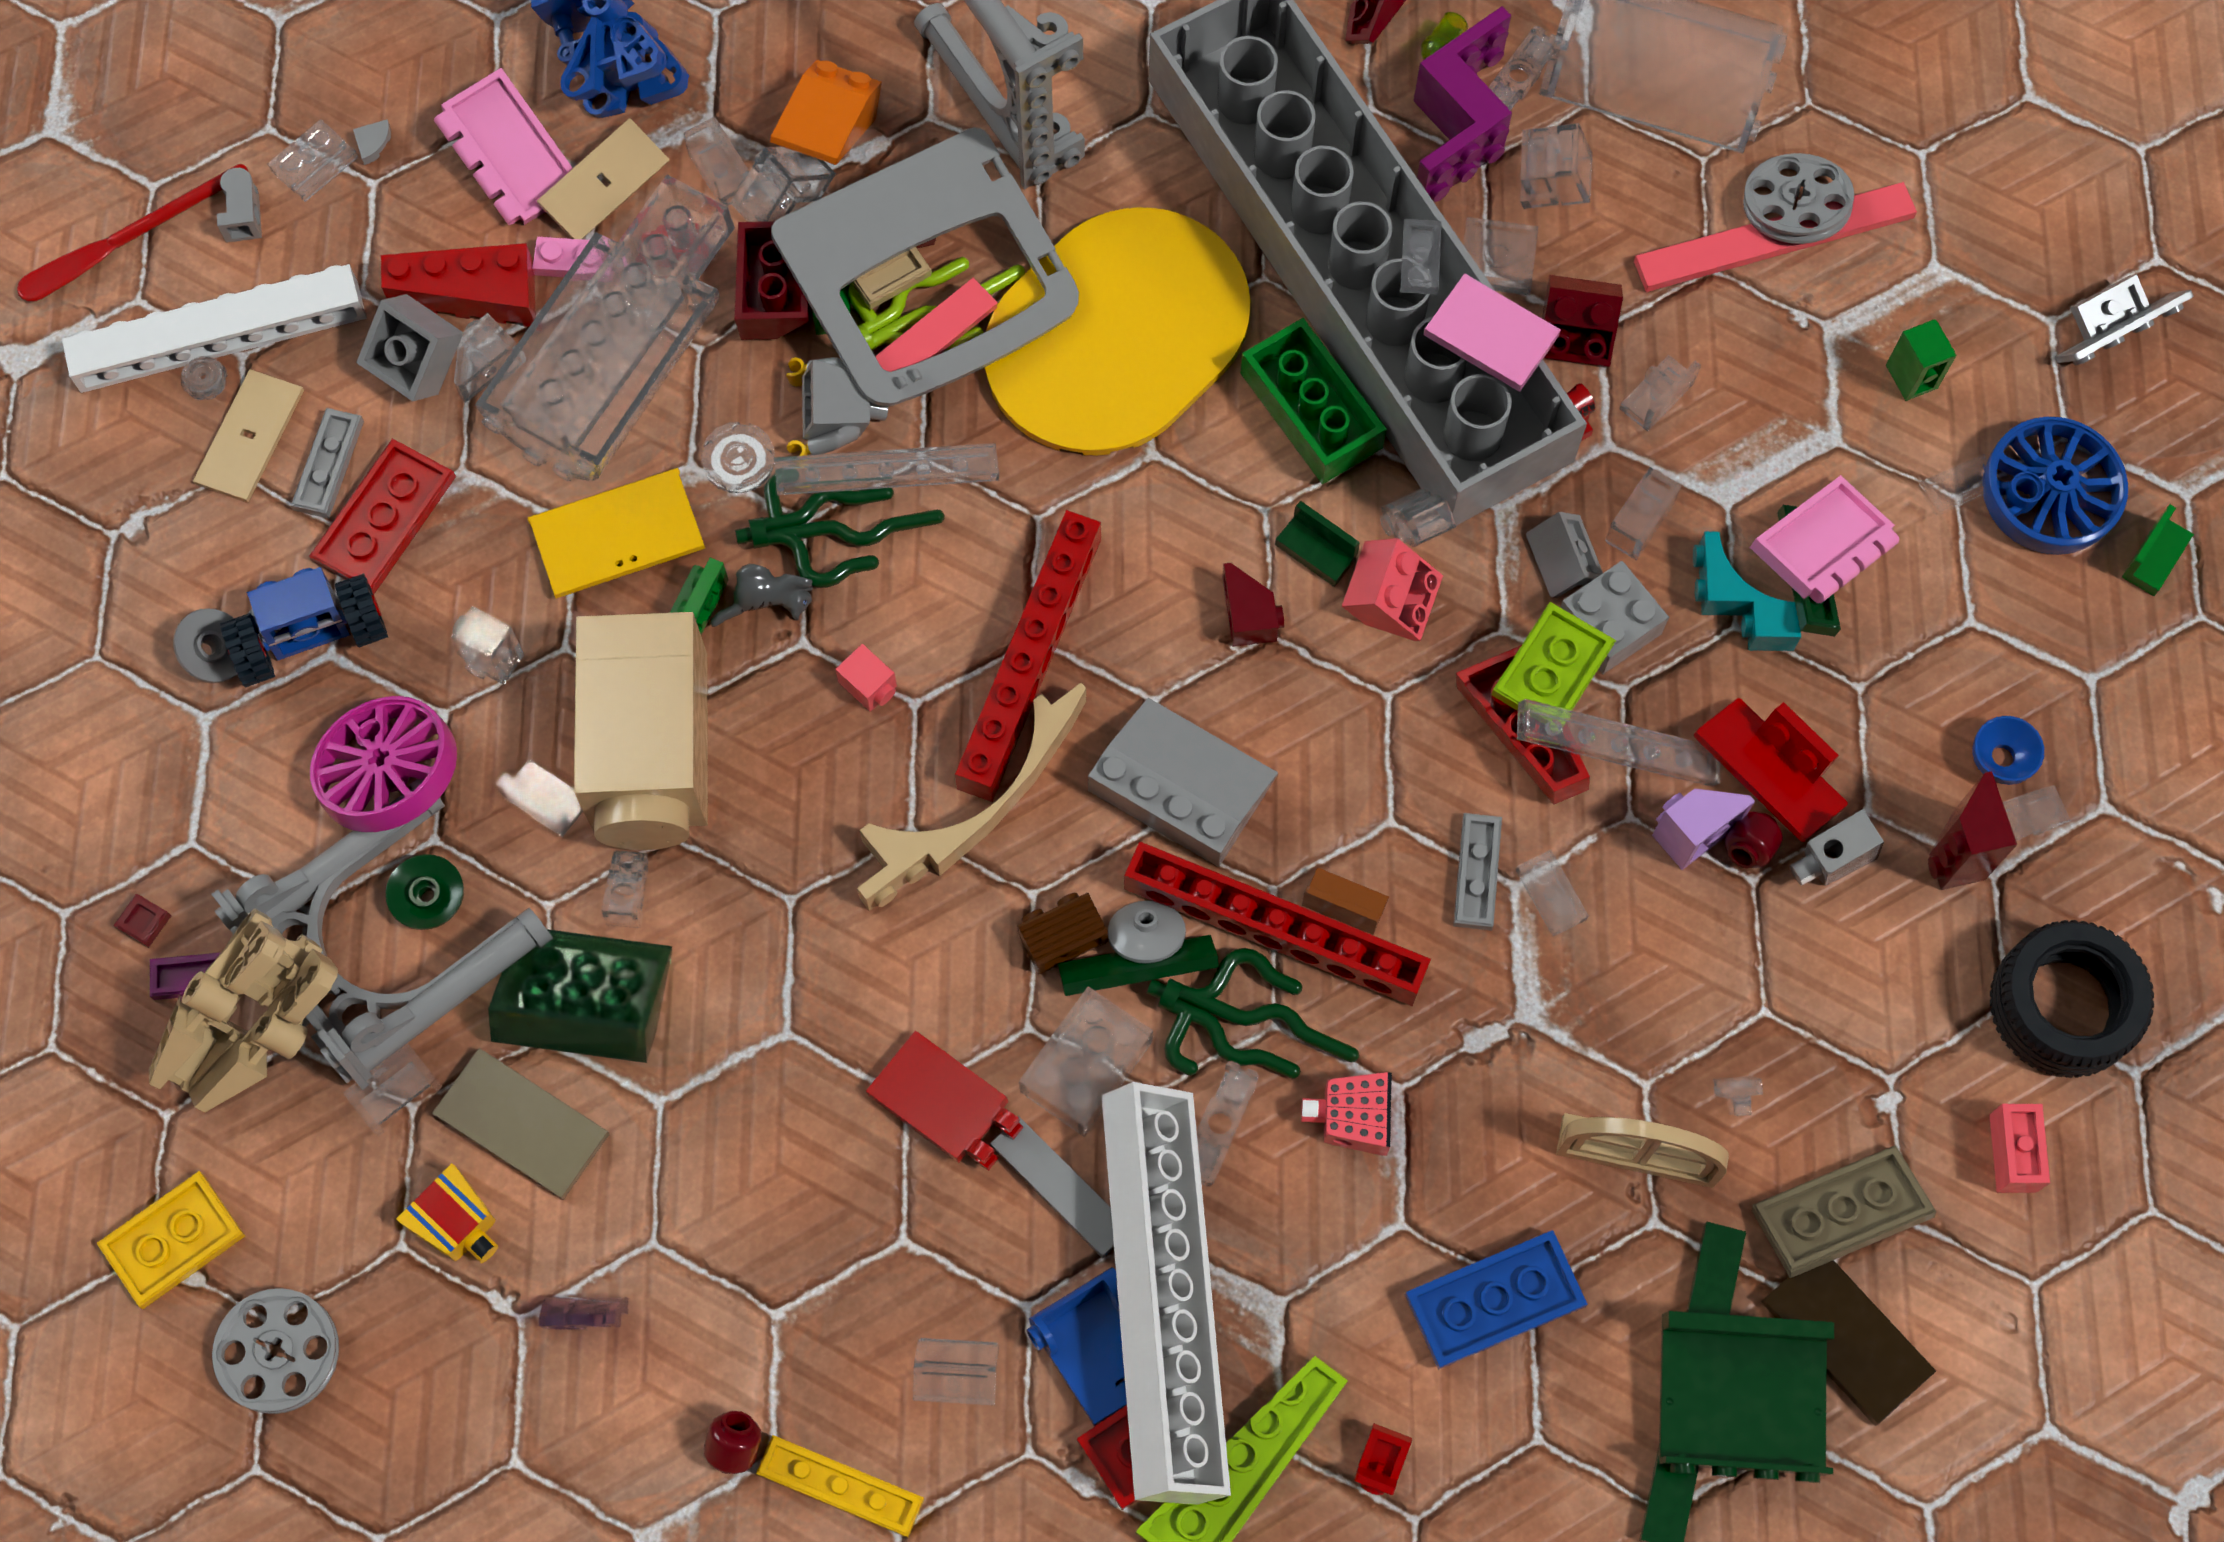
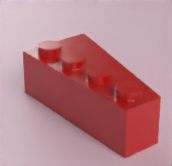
M527 243L381 255V288L386 299L407 294L435 314L446 312L455 314L458 318L482 317L489 318L491 322L506 324L507 321L522 323L524 327L536 328L535 275L532 269L533 260Z
M1522 645L1457 672V689L1553 805L1589 790L1590 775L1565 723L1559 733L1556 734L1491 695L1494 687Z

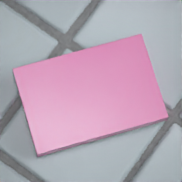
M1464 273L1424 329L1423 335L1520 392L1559 337L1561 329Z

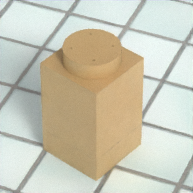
M693 612L576 617L574 794L592 830H594L596 840L605 845L630 850L663 849L685 842L689 838V826L708 825L707 652Z

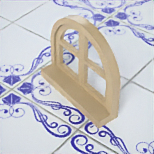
M1564 1113L1562 1116L1556 1155L1711 1188H1714L1726 1174L1729 1153L1720 1144L1680 1128L1635 1119L1614 1117L1586 1118Z

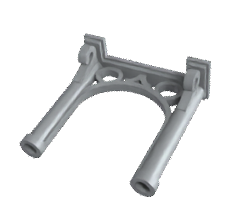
M964 0L987 32L996 51L1007 88L1006 100L952 25L951 16L941 3H934L925 7L914 20L915 27L923 38L929 39L1019 167L1021 185L1024 189L1034 184L1044 183L1052 174L1063 168L1075 166L1085 157L1084 136L1081 133L1076 134L1075 131L1070 132L1068 119L1059 113H1053L1052 76L1061 71L1073 69L1084 59L1083 37L1080 33L1076 35L1073 32L1068 33V24L1061 15L1052 12L1040 14L1037 17L1036 27L1009 5L1005 7L1001 0ZM1050 30L1054 31L1055 33L1052 35H1046L1043 32ZM1053 129L1057 130L1058 132L1054 134Z
M416 779L409 784V790L411 792L414 791L424 780ZM403 794L391 802L389 806L404 798ZM439 798L419 817L394 829L380 832H359L353 830L301 869L276 882L266 874L250 878L239 888L236 898L228 889L223 893L216 890L212 893V896L221 907L216 909L215 913L233 934L253 909H257L270 917L273 927L278 929L281 934L292 925L306 927L307 937L315 941L322 948L321 954L327 956L323 943L322 925L327 904L335 890L350 875L437 813L445 805ZM312 899L308 915L295 912ZM528 908L433 980L417 989L398 994H380L361 989L337 974V978L328 992L337 997L329 1009V1018L317 1004L303 1019L302 1025L306 1027L311 1023L317 1032L311 1038L343 1080L349 1083L354 1079L360 1088L364 1090L369 1086L367 1080L372 1077L370 1073L372 1069L536 946L539 948L543 947L553 937L536 914ZM352 1004L367 1005L368 1013L359 1015L345 1026L342 1022V1014L348 1006ZM380 1009H398L381 1019Z

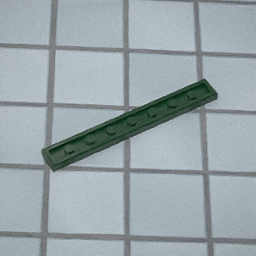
M1708 1221L1704 1224L1686 1312L1730 1315L1746 1231ZM1659 1446L1639 1541L1684 1542L1699 1467H1695V1474L1671 1473L1670 1465L1659 1464Z

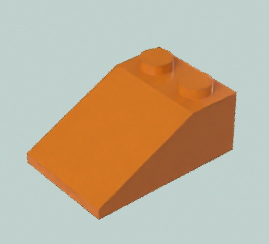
M816 60L802 75L771 134L770 142L837 165L876 120L882 82L870 78L866 73L852 72L840 68L831 61Z

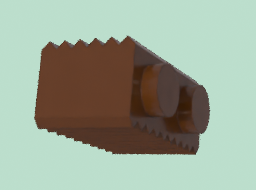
M1078 893L1068 894L1057 901L1058 907L1045 913L1042 909L1034 910L1022 918L1023 923L1017 925L1018 935L1038 975L1057 967L1058 963L1070 961L1108 942V930L1089 893L1081 896Z

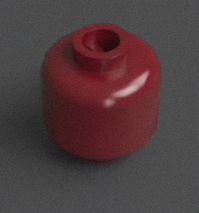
M1751 811L1742 820H1738L1733 824L1726 834L1724 843L1730 859L1736 865L1746 869L1762 868L1770 862L1781 846L1783 835L1773 817L1766 813Z
M730 1411L715 1417L709 1426L704 1444V1456L707 1462L713 1468L725 1474H738L750 1469L756 1461L761 1443V1429L751 1416L742 1411Z

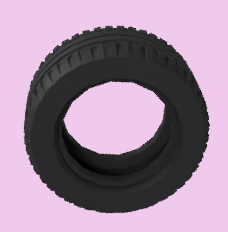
M2064 920L2060 923L2057 921L2030 932L2003 958L1994 973V980L1990 986L1992 988L1990 990V1006L1992 1007L1990 1011L1991 1015L1994 1016L1993 1023L1997 1026L1996 1030L1998 1033H2001L2002 1041L2007 1043L2006 1046L2012 1049L2013 1054L2019 1056L2021 1061L2024 1063L2028 1062L2030 1067H2035L2038 1071H2046V1074L2049 1075L2055 1074L2056 1077L2065 1076L2066 1078H2072L2074 1076L2078 1078L2083 1075L2090 1076L2112 1066L2141 1041L2143 1035L2148 1030V1026L2151 1023L2150 1018L2154 1012L2152 1010L2154 1008V1001L2152 1000L2154 998L2153 984L2149 981L2151 977L2146 971L2147 967L2145 964H2142L2143 960L2140 956H2137L2134 948L2131 949L2129 947L2130 944L2127 941L2124 942L2123 938L2119 935L2115 936L2113 931H2108L2103 926L2097 927L2094 923L2088 924L2086 921ZM2052 962L2071 963L2087 970L2096 978L2108 998L2109 1017L2103 1032L2093 1036H2072L2052 1026L2041 1015L2034 1000L2033 981L2038 968Z

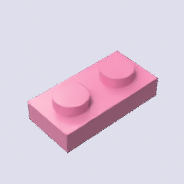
M537 237L532 266L534 275L606 280L610 245L608 241Z

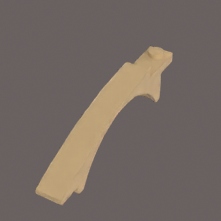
M1082 683L1078 684L1052 705L1043 694L1033 700L1034 733L1027 759L1009 789L996 802L978 815L962 823L932 831H898L882 828L870 823L860 829L862 842L883 867L882 870L857 888L860 900L869 911L877 905L883 907L891 902L897 895L896 890L907 882L913 884L920 880L927 873V867L930 865L941 876L999 824L1036 782L1072 729L1086 703V687Z

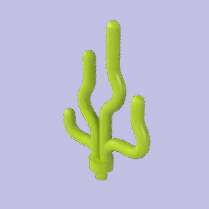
M959 257L933 271L930 277L892 297L890 307L876 315L873 309L870 310L851 283L848 289V296L864 323L857 326L870 349L873 351L881 345L891 344L937 307L926 305L899 318L906 306L909 292L918 287L940 285L968 269V259ZM1014 265L980 285L992 295L1019 280L1025 274V269L1022 265ZM973 327L945 351L983 334V330L980 327Z

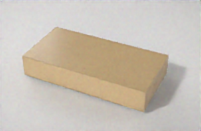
M914 247L865 273L851 283L871 310L930 277L932 270L917 248Z

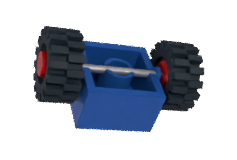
M321 567L302 569L290 578L278 582L268 581L260 584L255 590L247 592L257 623H255L251 613L220 623L226 648L243 686L246 688L275 677L268 651L272 650L276 659L281 660L350 636L347 623L359 648L388 638L379 605L365 574L363 573L335 583L337 596ZM282 628L277 634L275 633V630Z

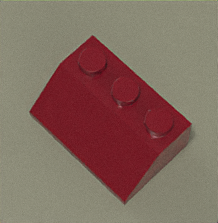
M775 221L738 222L734 320L741 340L778 339L809 321V303L772 240L771 228Z
M1992 771L1984 773L1956 807L1929 854V871L1933 879H1938L1941 890L1986 880L2017 845Z

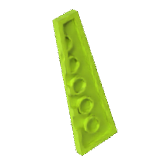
M1314 1356L1226 1442L1231 1495L1198 1505L1164 1502L1138 1528L1136 1534L1146 1542H1232L1348 1380Z

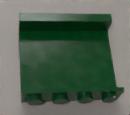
M1668 1311L1662 1314L1659 1464L1670 1465V1472L1676 1474H1695V1467L1712 1468V1476L1737 1477V1470L1753 1471V1479L1779 1480V1473L1795 1474V1482L1820 1483V1476L1833 1474V1468L1826 1467L1827 1341L1834 1339V1322Z

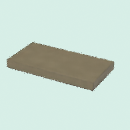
M480 1048L432 1112L435 1117L562 1200L565 1199L610 1135L607 1130Z
M1896 1145L1753 1204L1751 1210L1790 1278L1935 1218L1936 1214L1935 1208Z

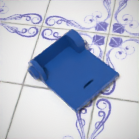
M1111 1267L1030 1317L1031 1327L1026 1329L1038 1351L1043 1348L1045 1349L1094 1426L1127 1405L1125 1380L1120 1382L1125 1376L1116 1270Z

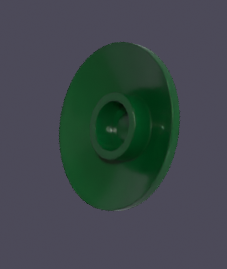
M430 854L417 855L402 862L390 875L385 891L386 903L394 918L406 927L416 930L437 928L448 922L459 910L464 897L463 879L457 868L445 858ZM426 891H433L434 897L428 902L421 900L422 895Z

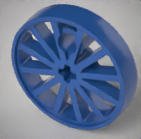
M2039 417L2016 425L1999 440L1986 463L1982 479V490L1989 514L1997 526L2009 538L2036 552L2062 555L2075 553L2090 547L2102 539L2117 524L2127 504L2128 479L2125 467L2118 453L2097 431L2085 424L2067 418ZM2038 435L2042 458L2039 457L2025 437ZM2052 435L2068 439L2061 459L2055 454ZM2078 444L2093 455L2079 465L2071 463ZM2008 446H2012L2026 465L2007 457L2003 451ZM2101 464L2108 478L2087 479L2082 474ZM1997 469L2014 476V478L2008 482L1999 481L1997 479ZM2016 490L2029 494L2030 499L2021 497ZM2110 491L2111 504L2095 498L2086 492ZM2038 502H2041L2030 528L2016 518V516L2022 513L2029 512ZM2081 508L2104 518L2105 522L2101 527L2094 525ZM2050 509L2055 537L2040 533ZM2066 515L2083 536L2072 538L2069 535Z

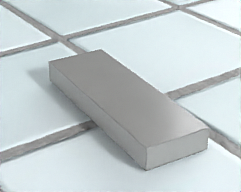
M326 408L291 503L294 511L330 518L364 423L362 416Z
M1470 813L1463 814L1454 927L1489 931L1493 929L1502 817Z

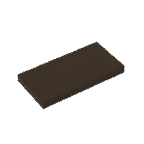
M1834 1260L1795 1277H1787L1761 1301L1775 1318L1834 1322V1339L1827 1341V1374L1874 1426L1879 1425L1936 1372L1930 1363Z

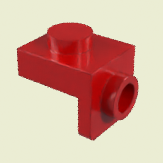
M1373 1423L1354 1480L1361 1483V1487L1369 1493L1375 1495H1384V1493L1394 1495L1399 1475L1412 1443V1438Z

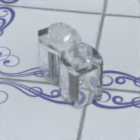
M1425 488L1414 491L1381 507L1383 515L1380 516V522L1385 533L1389 537L1393 535V537L1400 539L1403 543L1406 542L1411 547H1416L1456 528L1448 502L1441 495H1432Z

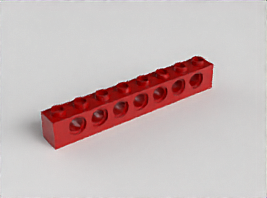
M1068 510L1065 511L956 770L957 790L993 802L1033 706V700L1038 694L1101 542L1100 521Z
M1140 841L1124 875V890L1173 908L1178 912L1410 1006L1414 1004L1431 961L1428 957Z

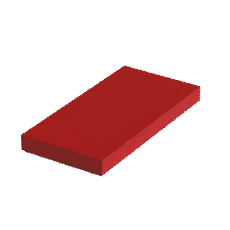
M392 438L309 555L310 559L345 580L364 573L372 593L375 594L456 478L454 471Z

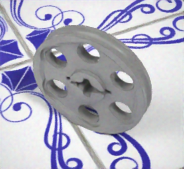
M1802 153L1784 154L1766 160L1751 172L1745 185L1743 206L1748 220L1764 235L1787 243H1813L1833 236L1846 225L1852 213L1854 188L1848 175L1838 165L1825 158ZM1783 169H1793L1798 174L1787 177L1780 174V171ZM1827 176L1833 181L1828 184H1821L1815 178ZM1767 187L1772 190V193L1760 195L1754 189ZM1803 187L1801 200H1798L1797 207L1794 210L1795 199L1799 196L1800 189ZM1835 201L1841 203L1843 207L1833 210L1826 207L1825 204ZM1773 212L1780 214L1783 218L1771 221L1766 219L1764 215ZM1804 220H1812L1816 222L1818 226L1814 228H1805L1800 225V222Z
M283 1288L259 1291L237 1303L222 1320L216 1332L212 1349L214 1372L222 1389L240 1405L260 1413H286L308 1404L327 1386L337 1365L339 1338L335 1324L328 1312L309 1296L298 1291ZM299 1303L305 1304L308 1309L306 1320L299 1325H290L287 1321V1312L290 1307ZM255 1306H263L267 1312L266 1321L260 1327L250 1328L246 1322L248 1311ZM317 1337L324 1338L328 1346L324 1356L316 1360L309 1359L306 1353L308 1343ZM260 1340L268 1345L276 1346L282 1341L280 1347L287 1355L295 1358V1362L277 1356L269 1361L271 1354L265 1347L256 1343V1341ZM232 1343H242L246 1351L245 1357L238 1364H228L224 1356L225 1350ZM294 1374H302L306 1380L304 1391L298 1396H288L285 1391L287 1379ZM259 1376L263 1378L265 1382L264 1392L256 1399H248L244 1394L245 1383L252 1377Z

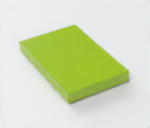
M1549 602L1494 687L1491 695L1558 734L1613 648L1616 640L1554 603Z

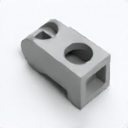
M243 168L229 169L222 175L220 180L221 188L226 196L227 212L217 214V226L226 242L262 238L258 189L247 170Z

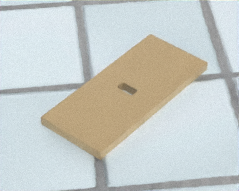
M629 118L540 197L537 203L571 239H584L662 169L670 159ZM599 175H602L610 183L608 187H605L597 178Z
M249 369L193 483L248 503L304 392L303 387ZM247 432L255 436L251 439L243 436V434Z

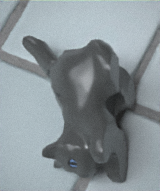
M750 563L744 565L736 573L737 585L734 590L733 605L717 612L711 619L710 624L712 627H716L745 611H754L770 606H782L792 614L794 620L798 621L800 614L812 602V596L808 592L813 590L812 580L790 574L774 577L766 567Z

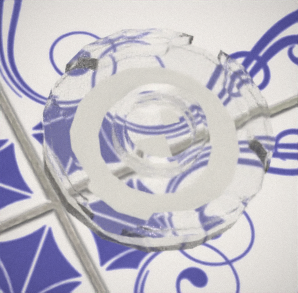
M729 422L717 427L707 436L703 444L701 464L708 480L718 489L729 493H747L759 488L770 477L775 466V451L769 436L758 426L750 423L746 425L740 424V422Z

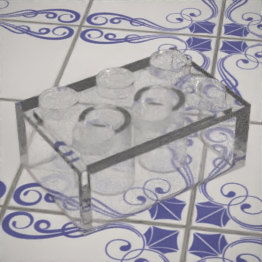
M1088 986L1019 1080L1020 1093L1085 1137L1103 1112L1102 1095L1121 1087L1152 1044L1153 1030Z

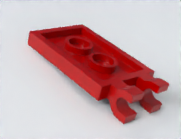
M916 1030L866 1090L870 1098L956 1162L960 1163L967 1154L988 1171L998 1160V1157L994 1154V1149L981 1140L990 1127L995 1125L1013 1140L1023 1129V1126L1019 1123L1020 1119L1004 1108L1009 1102L1004 1094Z

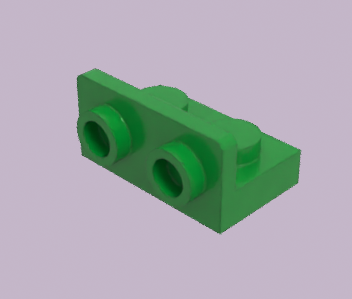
M710 557L705 568L694 565L670 613L693 612L701 635L729 581L724 563Z

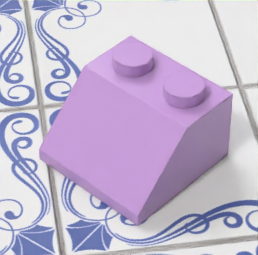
M1693 789L1685 796L1679 792L1663 805L1662 808L1665 811L1656 818L1658 825L1652 836L1680 869L1683 870L1724 839L1733 824L1747 816L1755 801L1750 795Z

